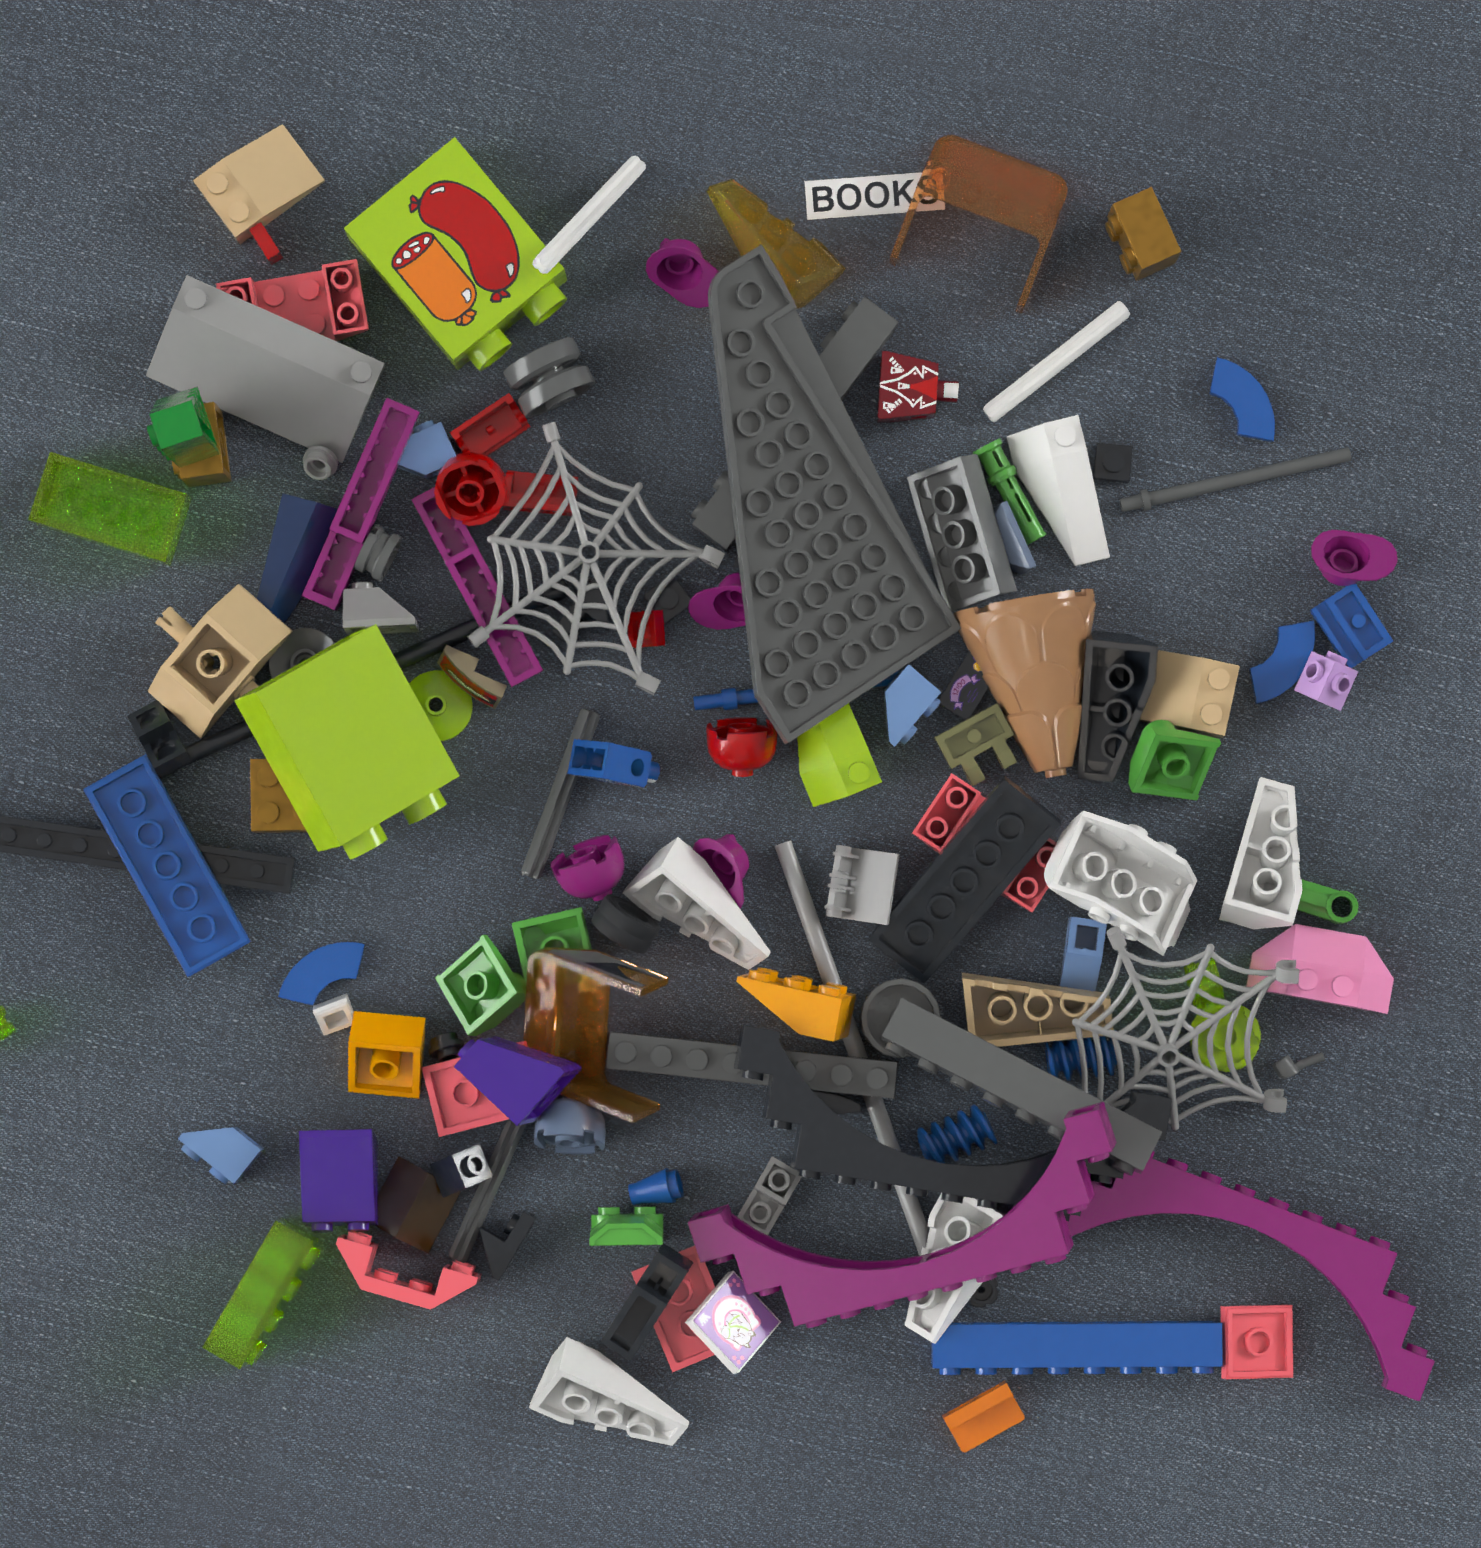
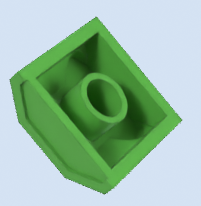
M1156 720L1149 723L1141 733L1129 764L1128 784L1131 791L1134 793L1198 800L1199 791L1217 748L1221 745L1220 739L1176 730L1175 726L1167 720Z
M582 907L512 923L523 976L527 985V993L598 977L597 971L549 953L553 949L592 951Z
M482 935L476 944L441 975L438 974L435 977L468 1036H477L496 1027L517 1009L527 996V985L524 977L519 973L512 972L487 935Z
M656 1206L634 1207V1213L620 1214V1207H598V1214L591 1215L590 1246L663 1245V1213H656Z

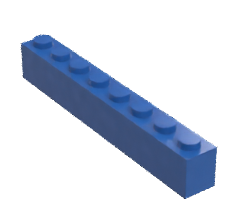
M952 1322L936 1344L931 1342L932 1368H939L940 1375H960L961 1368H975V1374L995 1375L997 1374V1368H1012V1374L1017 1375L1033 1374V1368H1048V1374H1069V1368L1084 1367V1374H1105V1367H1120L1121 1374L1142 1373L1141 1367H1156V1373L1160 1374L1178 1373V1367H1192V1373H1214V1367H1223L1222 1322Z

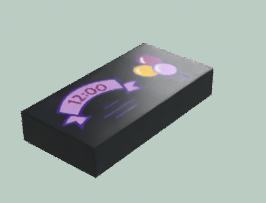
M970 650L939 699L941 701L940 706L963 720L971 717L989 688Z

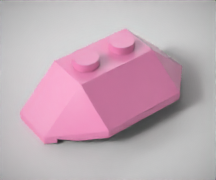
M1294 924L1251 955L1249 969L1256 970L1276 969L1278 961L1296 960V968L1300 970L1298 984L1281 983L1275 980L1267 990L1268 993L1388 1014L1394 978L1366 936ZM1248 975L1246 987H1253L1267 976Z

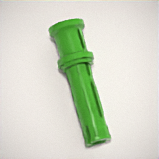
M999 438L972 454L978 455L989 476L987 479L988 484H991L992 487L996 486L1003 501H1008L1026 544L1029 545L1047 534L1044 532L1014 475L1017 474V468L1015 465H1010L1001 448L1003 442Z

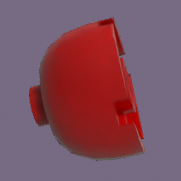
M466 452L457 454L445 463L438 473L434 494L437 506L449 519L453 517L456 520L462 521L463 525L474 526L485 524L497 516L504 504L507 486L504 472L496 461L485 454Z
M753 717L719 719L715 728L711 723L707 724L708 752L716 764L723 769L732 770L733 776H752L753 770L760 769L768 764L776 752L777 731L770 720L766 719V726L757 725V718Z

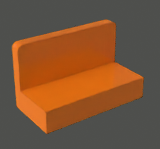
M1005 1380L942 1415L958 1446L964 1453L1025 1419Z

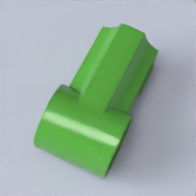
M1302 879V894L1297 911L1342 925L1348 923L1356 916L1358 902L1355 896L1348 891H1339ZM1344 898L1349 902L1351 908L1347 917H1338L1332 912L1331 905L1334 899Z

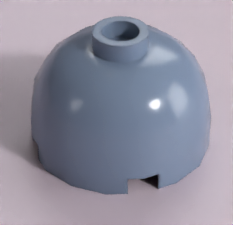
M563 1094L561 1099L554 1100L536 1120L534 1144L544 1150L546 1143L556 1145L555 1152L561 1154L595 1153V1146H599L602 1151L605 1149V1119L597 1107Z

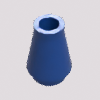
M665 1168L636 1183L628 1185L629 1196L633 1205L676 1203V1199L684 1196L682 1180L677 1169L669 1171L668 1168Z

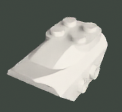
M1087 811L1081 812L1062 831L1044 871L1047 886L1078 907L1088 910V916L1093 920L1104 924L1109 923L1114 927H1120L1125 939L1131 941L1138 940L1164 956L1167 947L1175 946L1191 910L1189 898L1197 879L1187 860L1176 854L1177 850L1173 846L1164 842H1156L1147 836L1148 832L1140 826L1123 824Z

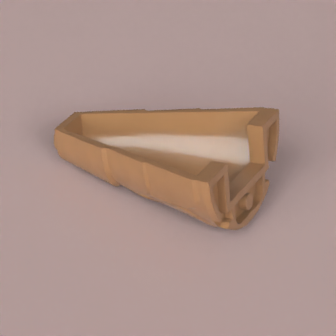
M1081 589V592L1067 590L990 603L983 608L972 607L954 613V617L961 627L958 632L982 671V677L1005 715L1014 733L1015 741L1035 773L1045 771L1046 778L1067 775L1066 768L1073 766L1081 725L1086 639L1092 633L1096 609L1094 589Z

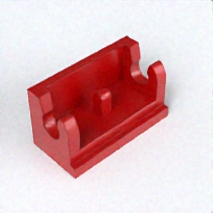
M508 393L451 431L450 434L462 453L476 452L489 456L531 428L510 393Z
M507 470L505 475L507 491L502 506L504 510L512 511L537 473ZM544 474L533 493L520 509V512L531 513L545 493L553 475ZM561 476L539 513L554 515L564 501L566 492ZM571 483L575 498H577V487ZM569 503L561 516L572 517Z

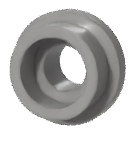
M312 446L306 450L303 456V467L306 474L311 478L324 480L336 472L338 459L330 449L323 446Z

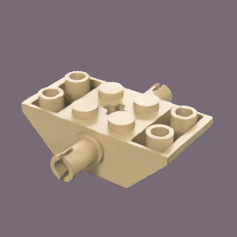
M240 584L236 585L215 604L194 627L170 606L162 613L163 617H159L155 623L162 627L179 644L160 667L148 692L201 739L235 699L258 687L254 682L255 675L293 631ZM212 656L219 657L220 668L214 669L212 667L215 662Z

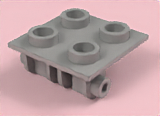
M836 845V851L832 853L835 856L832 873H829L831 883L827 886L830 887L828 903L824 905L826 916L889 925L900 854Z

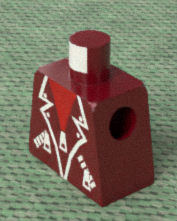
M882 351L877 423L934 418L936 414V401L957 403L959 381L938 380V363Z

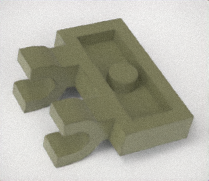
M998 703L933 737L950 769L961 765L971 786L985 780L974 757L992 747L1002 769L1017 763L1005 741L1013 736L1014 733Z

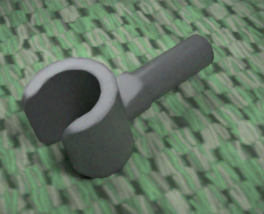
M1320 1052L1294 1063L1291 1057L1286 1055L1275 1062L1272 1067L1280 1078L1286 1079L1294 1076L1305 1067L1324 1061L1325 1057Z

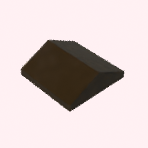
M398 1156L378 1194V1225L375 1226L393 1237L429 1253L461 1191L443 1198L432 1173Z

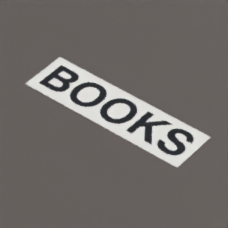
M942 171L923 172L919 185L918 182L922 172L804 181L807 220L906 213L907 211L945 210ZM917 185H918L917 191H916L915 196H914V198H913L914 192H915L916 187H917Z

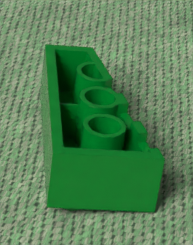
M198 386L156 400L149 414L152 424L147 426V431L153 447H156L158 452L161 451L163 457L166 456L167 461L172 460L180 468L220 454Z

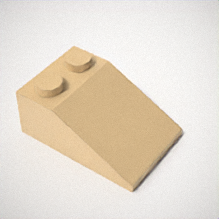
M282 124L221 159L194 179L193 182L238 243L242 244L252 236L250 228L260 222L265 227L323 184L325 180Z
M1158 650L1156 682L1139 721L1151 723L1156 720H1167L1176 729L1221 739L1226 733L1240 666L1202 657Z

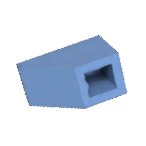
M433 420L414 427L415 433L410 436L397 467L426 479L437 476L445 463L450 458L456 456L442 423L434 424Z
M909 664L904 666L884 689L887 740L894 747L899 741L905 745L918 730L914 726L915 722L922 714L928 718L941 703L937 698L941 691Z
M1068 918L1059 986L1096 991L1107 924L1092 919Z
M238 1127L182 1133L178 1138L184 1144L181 1150L196 1162L201 1158L212 1166L209 1172L224 1184H227L229 1180L233 1184L238 1183L264 1150L262 1146Z

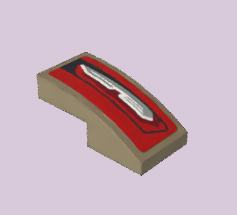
M446 645L437 662L441 669L457 686L471 697L496 709L507 685L475 672L474 670L479 661L478 658Z

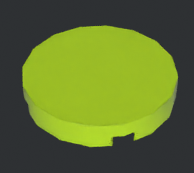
M1210 1003L1201 1010L1215 1014L1225 1005ZM1242 1005L1233 1025L1231 1039L1232 1057L1236 1070L1246 1066L1244 1037L1248 1017L1251 1012ZM1232 1011L1220 1019L1213 1036V1057L1218 1071L1230 1072L1227 1064L1225 1040L1227 1025ZM1196 1014L1190 1025L1195 1028L1208 1018ZM1254 1018L1250 1036L1251 1061L1259 1049L1261 1031L1256 1018ZM1211 1026L1200 1033L1198 1038V1053L1201 1063L1209 1068L1211 1066L1207 1058V1036ZM1190 1040L1189 1042L1192 1050V1040Z

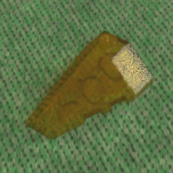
M730 179L709 186L707 193L740 255L743 256L762 244L781 274L797 306L795 309L806 306L844 273L846 268L821 242L814 237L809 242L795 232L793 228L796 224L787 218L782 221L767 211V203L735 180Z

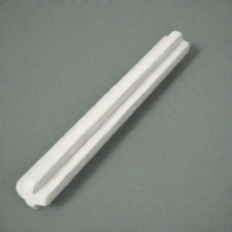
M631 156L533 260L534 268L538 269L542 274H548L646 169L645 162L641 161L638 156Z
M1117 301L993 398L983 408L988 418L993 422L999 420L1128 319L1130 312L1121 301Z

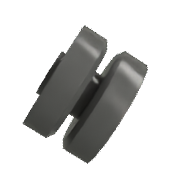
M567 337L547 344L520 358L504 370L503 374L511 389H527L518 399V404L525 418L539 416L563 406L595 385V380L588 366H573L581 355L573 337Z
M903 978L885 981L872 989L862 1003L859 1017L862 1034L869 1045L883 1055L896 1058L901 1057L885 1049L887 1043L881 1041V1037L901 998L940 1017L938 1003L930 990L917 981Z

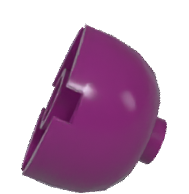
M601 835L573 845L576 852L568 857H565L564 852H562L551 862L550 867L562 889L573 897L581 899L592 898L593 901H600L606 895L612 894V888L620 882L624 873L625 860L617 838L614 836L611 840L609 835Z

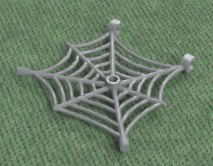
M556 422L545 424L542 428L547 444L551 443V447L538 473L511 513L496 531L487 537V541L492 545L496 560L498 580L496 602L490 622L484 628L480 626L467 637L473 646L477 648L490 638L489 634L494 630H517L534 635L552 648L564 665L563 673L565 675H569L571 669L578 667H609L629 675L636 680V687L654 696L661 680L644 673L641 668L642 644L646 624L653 606L664 588L682 569L699 558L706 564L718 569L725 553L708 545L703 549L673 536L653 518L639 494L643 488L641 482H637L632 487L613 482L592 472L575 460L559 444L558 441L561 438ZM554 455L558 468L531 514L511 538L499 537L529 499ZM563 456L589 477L610 487L628 491L629 494L621 502L600 496L589 490L567 472ZM561 476L566 497L559 509L531 541L518 539L539 513ZM571 483L586 495L602 503L617 506V510L614 514H609L592 509L576 501ZM636 499L640 509L658 532L671 542L687 550H665L649 539L636 524L628 509L633 500ZM569 503L572 517L564 532L552 544L540 543L539 541L554 526ZM579 509L609 520L602 530L593 528L583 522ZM623 514L640 538L655 550H641L626 536L618 523ZM574 524H576L581 541L580 547L560 546L559 544L569 535ZM613 527L621 539L633 550H624L612 539L609 532ZM586 531L597 534L593 542L588 540ZM605 539L616 550H599V546ZM498 544L505 547L511 564L514 585L512 607L499 617L504 579L503 564ZM511 546L518 548L525 569L528 595L520 601L517 563ZM524 548L533 549L541 565L543 584L535 590L533 589L531 569ZM587 548L592 549L595 552V557L586 559L582 555V551ZM541 551L555 553L559 561V572L551 578L548 576L547 564ZM562 554L578 557L565 566ZM598 558H617L609 566L603 577L597 565ZM626 558H637L624 570L615 586L612 599L606 584L614 569ZM646 558H663L652 566L636 585L626 606L622 623L616 608L620 589L628 575ZM687 558L661 582L651 597L641 620L635 654L627 635L631 610L641 588L656 570L672 559ZM583 564L580 581L568 575ZM591 568V571L597 583H591L587 585L589 571ZM561 579L572 582L578 589L577 596L568 587L557 582ZM551 587L566 593L575 602L573 615L558 602L540 595ZM599 588L606 604L584 603L585 592ZM532 601L542 602L556 608L572 623L570 635L551 616L536 610L523 608ZM582 609L608 610L614 624L601 621L580 622ZM515 614L533 615L546 620L560 632L568 645L566 656L562 654L553 641L539 631L517 624L503 623ZM588 627L617 630L623 645L604 641L576 642L579 628ZM605 647L625 652L634 671L609 661L585 660L573 662L575 648Z
M1116 926L1107 930L1106 934L1113 949L1118 950L1113 974L1104 992L1095 1004L1079 1019L1075 1018L1072 1020V1024L1075 1026L1080 1055L1082 1091L1088 1093V1071L1082 1029H1085L1093 1034L1098 1071L1097 1098L1102 1101L1104 1070L1099 1034L1112 1038L1118 1066V1089L1104 1102L1113 1107L1125 1105L1129 1102V1098L1118 1099L1130 1089L1154 1090L1168 1093V1098H1172L1168 1123L1171 1124L1172 1129L1175 1131L1179 1129L1180 1120L1202 1108L1218 1103L1231 1101L1263 1103V1108L1269 1112L1286 1113L1287 1098L1283 1097L1284 1089H1268L1264 1094L1261 1091L1255 1078L1251 1061L1250 1036L1255 1015L1270 985L1275 980L1281 983L1298 984L1300 970L1296 968V960L1278 961L1276 969L1271 970L1245 969L1233 965L1214 952V945L1208 944L1205 951L1185 960L1158 962L1142 959L1126 951L1125 946L1127 943L1120 927ZM1212 957L1228 969L1242 974L1267 977L1253 987H1246L1227 982L1213 975L1206 968ZM1130 959L1143 965L1161 968L1185 966L1199 959L1201 961L1196 970L1179 978L1163 980L1149 978L1136 973ZM1123 962L1129 979L1120 995L1091 1023L1086 1022L1085 1020L1100 1007L1110 993ZM1204 975L1224 987L1244 993L1231 1002L1213 997L1198 987ZM1193 978L1189 989L1168 994L1145 991L1140 982L1142 980L1151 984L1172 985L1183 983ZM1133 984L1136 995L1109 1023L1103 1027L1099 1026L1098 1024L1108 1017L1125 998ZM1259 992L1248 1017L1244 1037L1245 1062L1249 1079L1254 1087L1253 1089L1242 1083L1234 1067L1231 1039L1233 1025L1241 1005ZM1197 993L1205 999L1225 1005V1007L1215 1014H1211L1191 1004ZM1186 996L1182 1007L1169 1010L1152 1009L1148 997L1168 1000ZM1140 999L1144 1010L1138 1017L1119 1032L1111 1030L1110 1028L1119 1022ZM1189 1010L1208 1018L1195 1028L1185 1020ZM1231 1011L1232 1014L1227 1025L1225 1051L1228 1068L1234 1079L1218 1071L1213 1057L1214 1033L1220 1019ZM1179 1013L1176 1019L1170 1021H1158L1156 1015L1169 1016ZM1147 1015L1151 1026L1145 1034L1139 1038L1126 1034L1135 1028ZM1174 1025L1170 1036H1165L1161 1027ZM1183 1026L1189 1032L1177 1040ZM1210 1026L1211 1028L1207 1036V1058L1211 1068L1201 1063L1198 1053L1199 1034ZM1153 1032H1155L1158 1039L1156 1043L1146 1041ZM1119 1040L1131 1044L1135 1058L1134 1076L1125 1083ZM1190 1040H1192L1194 1060L1180 1054L1178 1050ZM1138 1047L1156 1052L1157 1056L1140 1070L1141 1057ZM1178 1062L1187 1065L1186 1067L1173 1070V1066L1178 1064ZM1161 1064L1165 1067V1070L1154 1068ZM1194 1070L1201 1072V1074L1189 1076L1175 1083L1174 1076ZM1146 1075L1166 1076L1167 1087L1137 1083ZM1212 1077L1221 1082L1207 1084L1190 1090L1176 1098V1089L1191 1081ZM1232 1087L1249 1095L1214 1098L1197 1104L1178 1115L1177 1104L1193 1095L1211 1089Z

